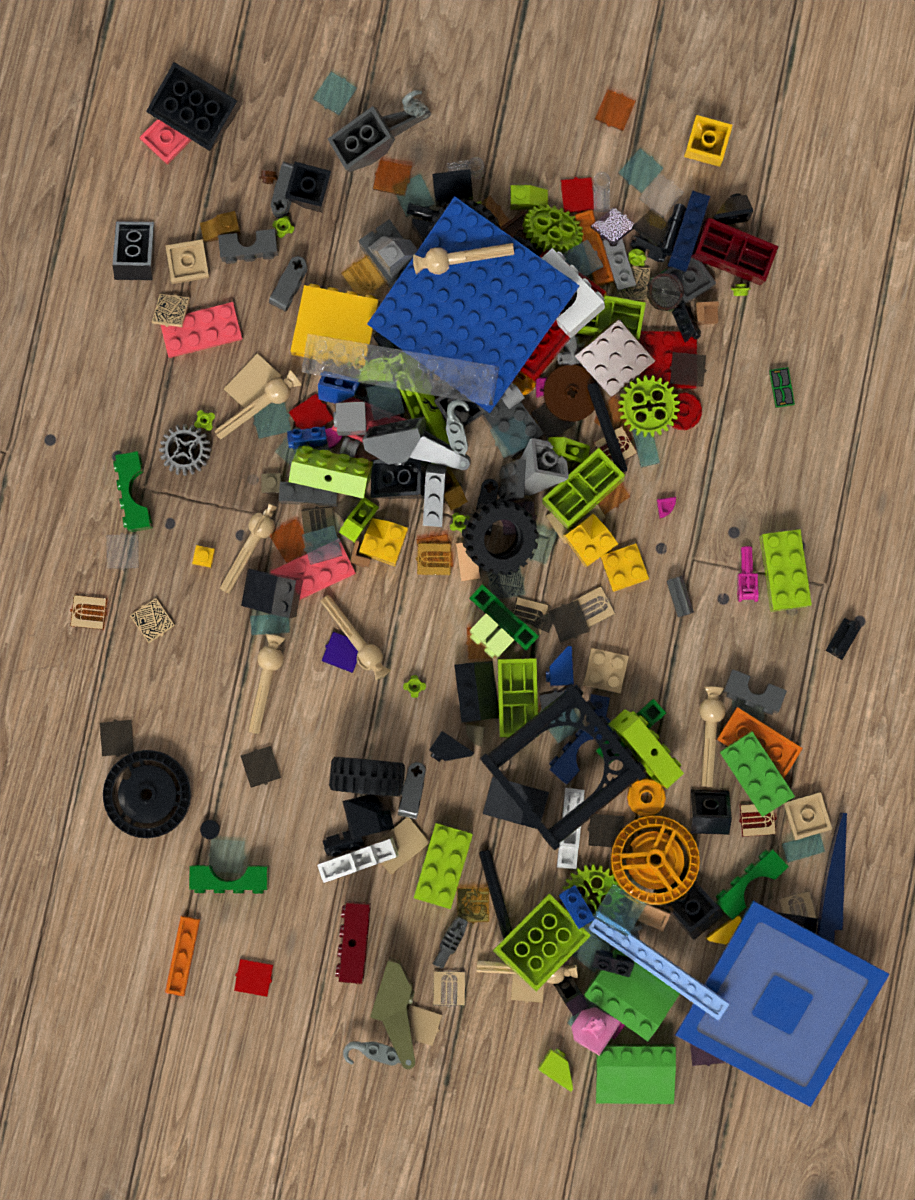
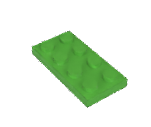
M753 731L720 751V754L762 817L795 797Z

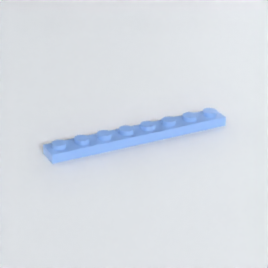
M599 912L589 926V930L718 1021L730 1005L727 1000L603 913Z

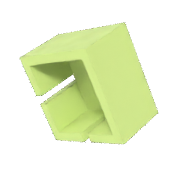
M487 614L470 629L472 634L470 638L477 645L480 643L486 647L484 651L491 658L495 656L498 659L514 641L502 628L499 629L498 624Z

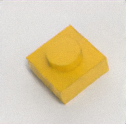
M196 545L192 564L212 568L215 549Z

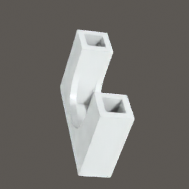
M552 248L542 259L580 285L577 289V297L573 305L557 318L558 326L572 338L605 308V299L598 291L595 293L591 289L592 285L586 278L582 279L578 275V270L572 264L569 266L565 262L566 258L561 252L558 251L556 253Z

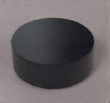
M207 820L202 823L200 833L205 839H214L220 833V826L214 820Z

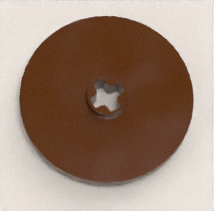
M561 366L554 370L545 381L543 388L544 402L549 411L561 420L568 422L583 420L595 410L587 386L597 383V381L581 366ZM570 389L573 392H576L573 398L571 397V395H567V392L570 391Z

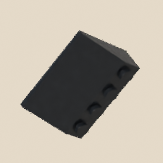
M173 62L146 112L211 151L234 120L243 103L183 66Z

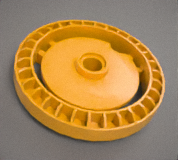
M646 816L632 821L619 833L611 850V869L619 887L632 899L649 905H662L679 899L692 887L699 871V850L694 838L680 823L663 816ZM645 828H661L659 832L651 831L639 835L630 844L633 852L622 854L624 844L631 835ZM664 830L671 832V835L665 834ZM675 836L683 843L688 855V870L682 882L679 877L684 867V855L680 845L674 839ZM657 856L660 859V864H652L650 857ZM622 859H626V865H622ZM624 870H628L632 879L640 886L653 890L666 888L668 892L650 893L643 891L628 879ZM676 882L678 886L672 889L670 885Z

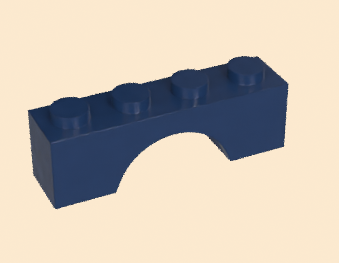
M692 190L670 257L669 267L686 272L710 200L709 195Z
M604 717L608 723L611 722L608 717ZM607 725V728L612 732L613 730ZM581 729L575 734L577 738L574 742L571 743L569 741L562 748L564 753L560 757L556 755L549 763L551 766L549 770L565 785L580 771L576 762L578 749L586 741L595 740ZM598 734L596 738L601 740L602 736Z

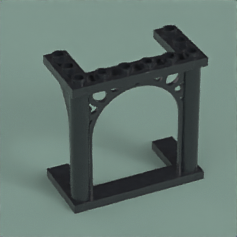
M572 684L563 690V694L489 754L485 753L480 757L482 763L494 775L554 851L561 846L560 843L635 781H641L646 777L644 773L646 771L645 767L639 761L633 760L632 756L634 754L627 746L623 747L620 744L621 738L619 735L607 728L609 723L602 715L598 717L594 712L596 707L590 700L586 702L582 697L583 691L578 685L573 686ZM577 708L580 711V719L574 723L570 719V712L572 709ZM563 712H566V721H560L558 718L563 716ZM585 715L587 716V723L590 722V725L588 727H585L582 723L585 718ZM557 726L576 727L591 735L602 751L604 758L602 780L597 789L550 829H547L498 768L544 731ZM598 734L602 736L601 740L596 738ZM612 749L611 752L618 754V756L609 757L607 750ZM619 760L622 762L623 767L618 771L612 770L609 767V762ZM609 773L617 775L615 779L614 777L610 781L607 779Z

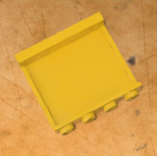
M316 284L304 285L290 350L291 354L363 369L367 364L373 328L367 325V323L379 307V300L372 295H365L363 297L358 296L356 292L352 291L342 293L332 287H328L327 290L320 288Z

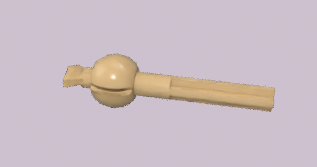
M513 243L453 253H447L445 249L435 247L427 252L426 257L422 258L413 255V265L416 274L426 268L433 274H442L449 269V265L514 255Z
M289 370L284 380L281 378L271 379L266 384V393L214 430L220 440L270 403L281 404L286 402L291 394L290 388L302 386L298 377Z
M269 503L268 508L265 509L263 514L257 513L250 518L248 526L251 533L220 587L222 591L230 594L260 539L267 538L273 533L275 524L271 517L273 516V511L277 509L275 505Z
M327 595L321 599L320 602L357 649L358 654L356 658L359 666L364 670H373L375 680L382 679L390 673L391 670L381 664L383 660L381 650L376 645L366 644L331 596Z
M266 634L268 647H263L258 654V663L262 668L248 729V732L255 734L260 733L273 672L278 670L284 662V656L282 651L279 650V645L285 638L272 634Z
M705 686L708 699L703 700L699 707V714L706 721L701 786L712 787L717 722L724 718L726 709L724 703L719 700V695L724 688Z
M477 962V972L516 974L504 962ZM564 963L546 982L551 984L560 983L565 976L577 978V964L567 966Z

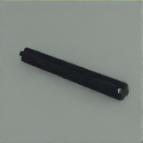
M598 383L589 384L587 389L613 463L624 473L628 468Z
M483 850L479 852V857L502 938L504 939L512 931L490 850Z

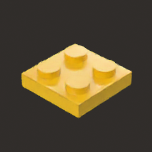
M636 543L600 557L612 592L649 580Z

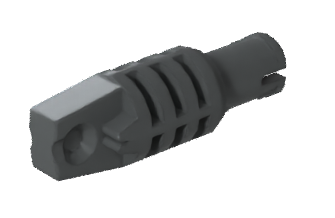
M459 916L454 919L440 943L439 948L441 949L432 963L433 965L444 969L449 956L455 953L464 936L468 924L467 920Z

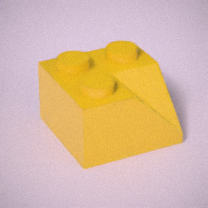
M696 115L684 157L720 167L733 125Z
M594 513L562 535L586 567L618 545L610 531Z
M372 518L362 541L359 554L396 567L408 528L390 521Z

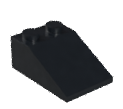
M116 221L112 264L114 280H153L154 222Z
M409 458L402 465H388L382 460H371L373 467L370 498H424L426 470L428 464H431L430 462Z
M248 568L241 606L276 616L294 618L297 616L303 579Z
M492 777L483 814L536 829L498 780ZM509 781L540 821H542L549 792Z
M684 868L679 877L681 882L683 881L687 873V871ZM696 881L679 899L663 904L693 940L723 916L720 907ZM674 882L670 886L672 887V889H674L678 885L676 884V882ZM666 888L654 890L653 892L664 893L668 891Z

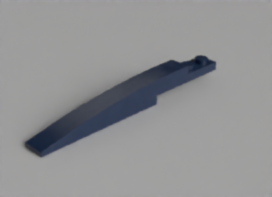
M839 813L826 866L818 917L817 935L832 943L835 942V930H843L847 813Z

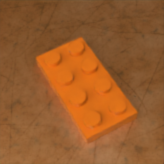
M736 707L716 740L725 746H729L753 731L782 777L785 778L803 748Z

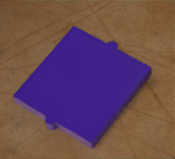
M333 632L329 643L325 645L326 650L322 662L353 673L357 664L356 656L358 651L348 637Z

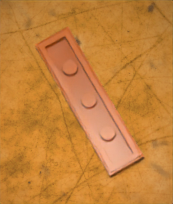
M589 210L575 214V221H579V226L583 228L581 232L584 234L581 242L594 283L598 286L613 283V275L593 211Z
M182 915L180 917L165 993L185 996L201 919Z

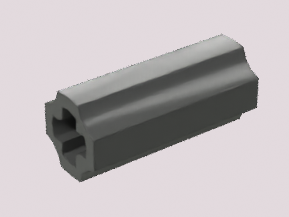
M683 576L667 580L677 617L694 613Z

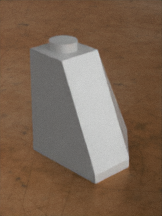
M382 236L368 247L391 278L408 265L418 250L410 239Z
M531 438L520 458L526 460L524 495L531 496L569 478L567 461L553 451V446L549 441Z

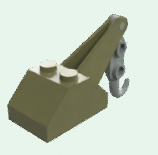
M389 957L370 1018L383 1022L394 1047L375 1041L350 1042L343 1050L344 1059L350 1064H353L354 1061L349 1058V1051L357 1049L367 1058L390 1066L401 1063L405 1069H412L415 1066L416 1061L407 1004H412L415 991L412 990L413 984L400 960Z

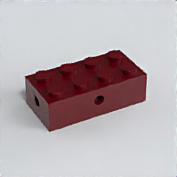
M708 218L702 225L691 258L760 286L766 282L779 246Z
M347 901L346 905L342 906L341 918L345 919L344 924L340 926L339 937L343 938L342 944L338 945L337 957H341V961L336 966L335 977H339V982L362 984L364 981L371 903ZM350 940H355L356 944H352Z

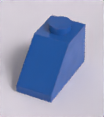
M324 371L318 383L319 400L336 404L355 395L360 380Z
M567 646L549 666V671H545L546 682H550V686L574 685L572 646Z

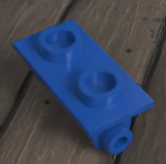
M325 427L287 431L289 448L298 449L299 446H305L306 442H310V447L327 444Z
M575 885L559 895L578 929L595 920Z

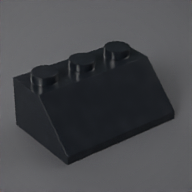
M485 661L454 665L461 723L499 718L493 662Z

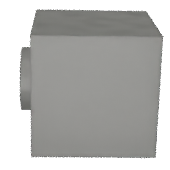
M365 402L336 403L334 427H337L338 436L366 434Z

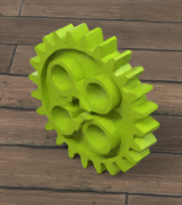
M541 204L538 208L534 206L532 210L529 209L522 225L524 227L523 232L527 233L526 238H531L530 242L536 243V248L542 247L543 252L546 250L550 251L553 248L556 253L558 251L564 255H567L568 252L573 253L580 246L584 234L581 232L583 228L579 226L580 222L574 221L575 216L570 217V212L564 213L563 208L557 210L556 205L553 208H550L548 204H546L545 208Z
M645 375L642 382L639 378H636V384L632 381L629 382L631 388L624 387V391L627 394H620V397L624 399L623 401H618V404L623 406V408L618 409V412H623L624 414L620 419H626L624 426L630 425V432L636 429V436L640 432H643V438L647 436V433H650L651 438H653L655 432L660 436L662 435L661 429L667 432V425H674L671 419H678L674 415V413L680 411V409L675 408L680 401H674L678 394L671 393L674 387L667 388L668 381L661 384V377L658 381H655L653 375L650 380ZM654 391L661 393L662 399L660 401L653 399L652 393ZM641 394L643 402L636 403L633 400V395ZM647 402L650 405L666 404L664 407H653L650 411H648V408L632 410V407L645 406ZM655 411H663L664 419H656ZM641 412L645 415L644 422L636 420L635 416L637 413Z
M592 864L589 870L586 865H584V871L577 868V875L570 873L573 879H565L569 885L562 886V888L567 890L574 885L576 887H583L585 894L582 897L586 904L594 906L592 913L594 918L601 912L608 918L615 919L613 913H620L617 906H623L619 899L624 898V895L619 894L622 889L617 887L618 884L613 880V874L608 875L610 869H606L603 872V868L600 865L598 870H595V865ZM595 877H599L602 881L599 888H594L591 885V881ZM584 880L587 881L593 893L597 892L598 895L595 897L602 911L597 909L592 899L588 900L590 894L583 883ZM605 894L611 897V902L608 905L601 903V897Z

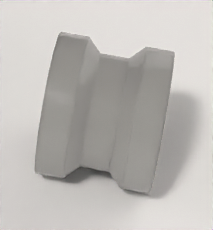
M345 437L340 454H347L355 458L360 441H352L349 437Z

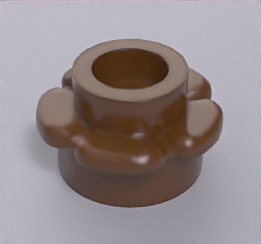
M261 171L259 179H262L264 184H274V181H277L276 172Z

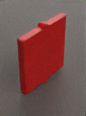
M575 177L574 179L561 180L564 213L569 211L570 213L577 212L579 214L583 211L595 210L592 177L579 179Z
M316 394L289 411L290 416L296 423L295 426L300 429L323 427L333 420V417L326 409V404H323Z
M240 959L238 972L235 973L234 991L268 997L269 986L273 981L271 979L273 965Z

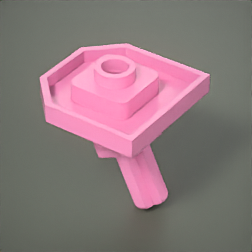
M594 1007L581 1011L571 1027L575 1042L600 1055L621 1023Z

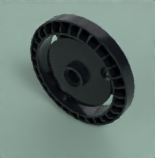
M155 750L136 751L121 758L109 771L103 787V803L110 820L122 832L137 838L160 837L177 828L186 817L192 800V786L185 769L173 757ZM153 760L167 766L175 774L179 782L180 791L176 790L173 779L166 771L157 766L145 765L144 761ZM139 762L141 766L134 768L133 764ZM129 767L132 775L128 780L122 779L118 790L119 803L124 811L120 814L115 802V788L119 777ZM145 789H150L152 792V797L149 800L143 797ZM176 794L181 795L180 802H175ZM174 806H178L174 815L160 826L142 828L134 825L136 822H157L165 818ZM126 816L132 819L130 823L125 819Z

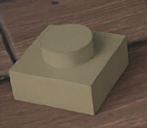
M281 473L261 474L262 494L279 493Z

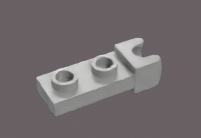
M617 237V245L614 247L610 246L608 240H604L602 243L617 292L636 287L622 237Z

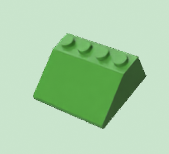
M616 948L612 952L613 958H616L617 954L626 956ZM635 961L630 978L599 970L585 989L584 996L646 1041H649L680 993Z
M607 1044L600 1055L596 1054V1104H674L676 1075L675 1045Z

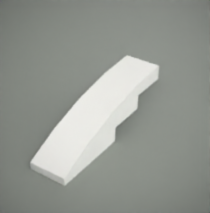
M565 788L562 818L584 801L585 790ZM581 826L560 843L557 868L576 870Z
M393 838L323 862L317 866L323 883L396 858L399 854Z

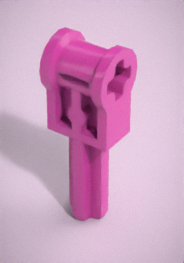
M744 546L741 547L742 574L737 575L738 602H742V600L758 602V574H753L752 547Z

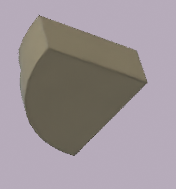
M466 724L468 738L474 744L482 746L485 727Z

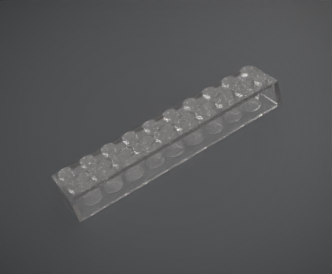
M308 334L301 372L493 406L499 367Z

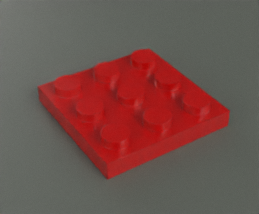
M641 331L639 341L655 359L653 364L639 374L641 382L645 375L648 380L653 375L655 381H658L660 377L662 378L661 384L668 381V389L674 387V389H697V339L690 337L687 342H684L681 333L676 331Z

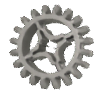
M183 424V430L177 425L176 432L169 429L171 435L164 434L167 441H160V444L165 446L164 448H159L160 452L165 453L160 458L162 460L167 459L163 464L165 466L170 465L169 470L171 472L176 468L177 475L181 473V470H183L184 476H187L188 470L194 475V468L200 472L202 469L199 465H207L203 459H210V456L205 454L206 452H211V448L205 447L210 444V441L205 440L206 434L200 435L202 431L200 428L194 432V425H191L189 430L186 424ZM192 436L196 439L193 441L190 440L188 442H184L180 439V437ZM175 441L177 443V450L171 456L170 449ZM180 443L186 448L190 447V449H188L190 457L184 452L181 453V451L183 450ZM200 444V453L197 459H195L193 451ZM187 458L191 463L181 465L175 461Z

